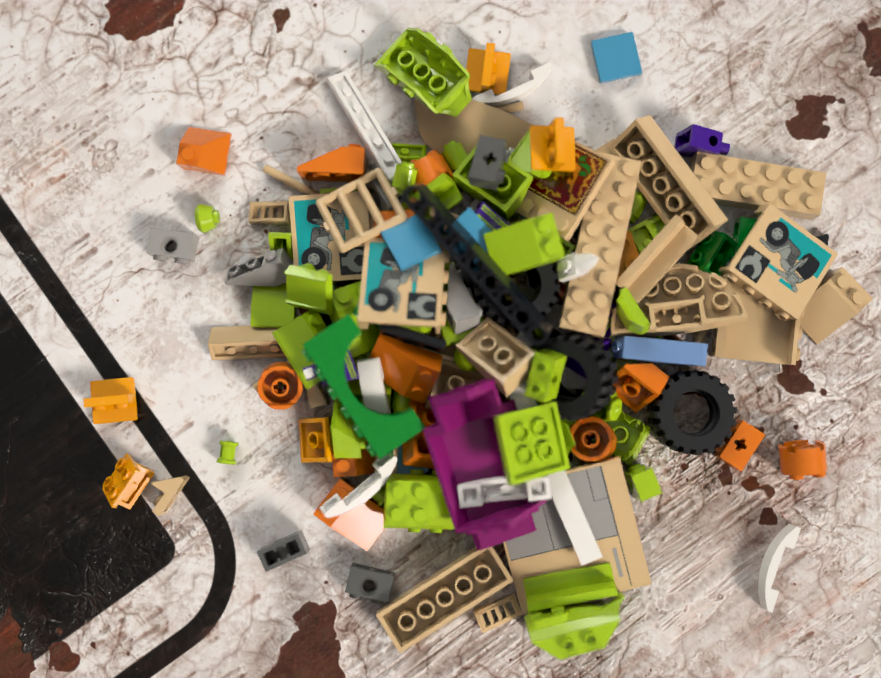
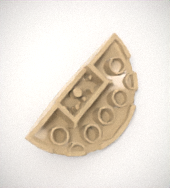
M415 99V116L421 138L425 144H428L432 150H437L439 154H442L441 152L444 151V145L454 140L455 143L460 141L467 155H469L477 145L480 135L504 139L507 142V149L509 147L515 149L532 125L512 114L475 100H471L459 115L454 117L442 113L435 114Z
M674 264L640 303H637L650 323L649 331L642 335L628 331L616 313V304L611 318V336L652 337L692 333L748 320V315L738 293L735 294L727 286V281L714 272H703L696 265Z

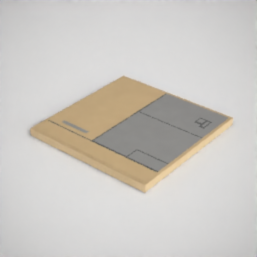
M619 456L565 470L603 556L602 558L583 566L581 565L553 499H546V503L539 507V511L532 513L536 527L534 532L503 542L522 614H527L528 611L523 579L526 577L609 562L617 592L652 584Z

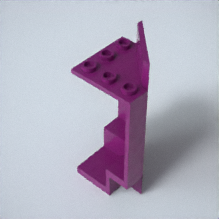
M485 378L473 384H466L445 393L429 396L428 399L436 423L424 428L423 432L455 532H465L466 535L472 534L477 550H483L534 532L536 527L532 513L539 511V507L546 503V500L528 501V498L486 502L483 503V506L460 508L458 484L484 478L506 476L493 416L517 411L515 400L511 399L501 402L494 379L486 380Z

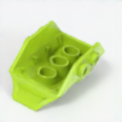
M408 27L373 65L386 75V79L393 86L398 84L407 97L410 99L414 97L435 114L442 113L457 117L472 100L469 90L470 74L454 57L452 50L446 44L440 45L436 42V38L428 31L425 33L419 28Z
M411 469L410 473L390 474L385 482L383 528H407L408 532L414 533L421 532V529H429L431 533H442L443 529L455 530L436 470H432V474L424 473L422 469Z
M620 591L618 596L609 597L597 603H578L544 610L527 611L528 614L524 616L531 642L560 660L603 649L621 620L619 609L625 596Z

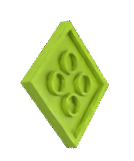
M556 401L493 416L507 485L519 484L570 469Z

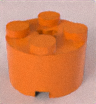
M437 150L430 151L419 160L410 161L418 169L415 184L423 183L427 185L442 173L447 174L454 180L453 172L447 161Z
M275 362L265 367L258 382V394L261 400L269 407L277 410L293 406L301 397L303 390L302 381L292 365L287 362ZM279 381H282L284 384L283 389H279L277 386Z
M597 417L583 418L576 421L570 429L575 442V446L571 450L578 458L585 462L593 463L609 459L616 449L617 437L613 429L602 419ZM590 437H595L597 440L595 444L589 441Z
M793 440L783 442L784 446L778 445L781 473L789 475L791 480L804 479V476L809 475L816 478L826 476L827 460L824 442L815 440V444H810L808 440Z

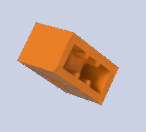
M737 419L736 427L732 426L730 429L733 434L730 438L723 440L725 442L723 446L715 447L716 452L713 456L734 470L742 472L765 434L746 421ZM735 440H738L739 448L736 447Z

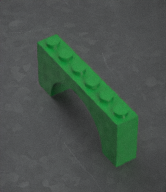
M346 314L302 344L304 349L301 352L308 362L313 360L317 366L314 371L321 381L326 379L330 385L327 390L334 400L339 398L343 404L340 407L341 411L347 419L350 417L353 419L355 425L352 427L360 438L362 436L366 438L368 444L365 446L372 457L377 454L379 459H381L421 432L425 427L411 407L397 413H381L367 408L354 397L346 381L344 366L350 345L362 332L350 314Z

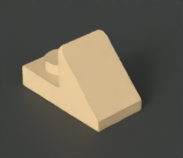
M185 475L151 482L153 486L164 492L155 500L154 505L156 506L152 512L159 517L166 514L190 477Z

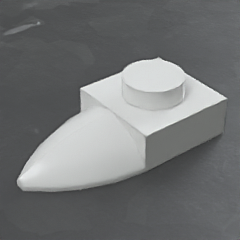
M571 253L566 255L562 260L556 262L558 281L564 283L586 274L596 265L599 257L588 253Z

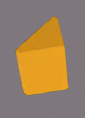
M332 417L298 419L301 463L332 462Z

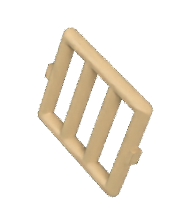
M376 168L320 197L315 202L325 222L323 225L327 233L331 234L341 253H345L381 234V231L407 220V214L397 198L399 195L395 187H391L381 168ZM376 178L396 213V216L384 221L365 185ZM358 189L377 225L367 231H364L346 197L347 193ZM336 199L339 200L357 235L346 242L343 240L326 204Z

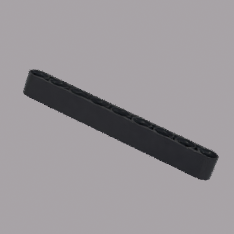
M416 183L405 188L403 200L526 339L533 345L545 343L552 334L551 324L436 195L423 183ZM414 189L419 192V200L413 195ZM429 207L434 209L435 217L429 214ZM444 224H447L450 227V234H447L445 232ZM459 241L465 243L466 251L460 249ZM475 258L480 260L482 268H478L474 264ZM490 276L496 278L497 285H493L490 282ZM505 293L512 296L513 302H508L505 299ZM520 311H525L529 319L522 318ZM535 328L541 329L544 332V336L537 335Z

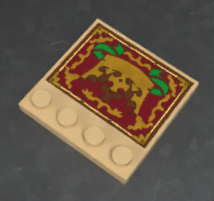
M575 141V171H552L550 176L545 179L539 178L537 180L534 178L516 212L528 219L552 212L559 237L569 242L615 162Z

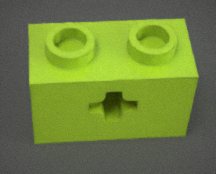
M547 348L535 352L524 395L543 403L555 399L567 355Z
M640 463L627 467L628 471L624 472V476L632 497L642 502L662 494L653 468L640 465Z

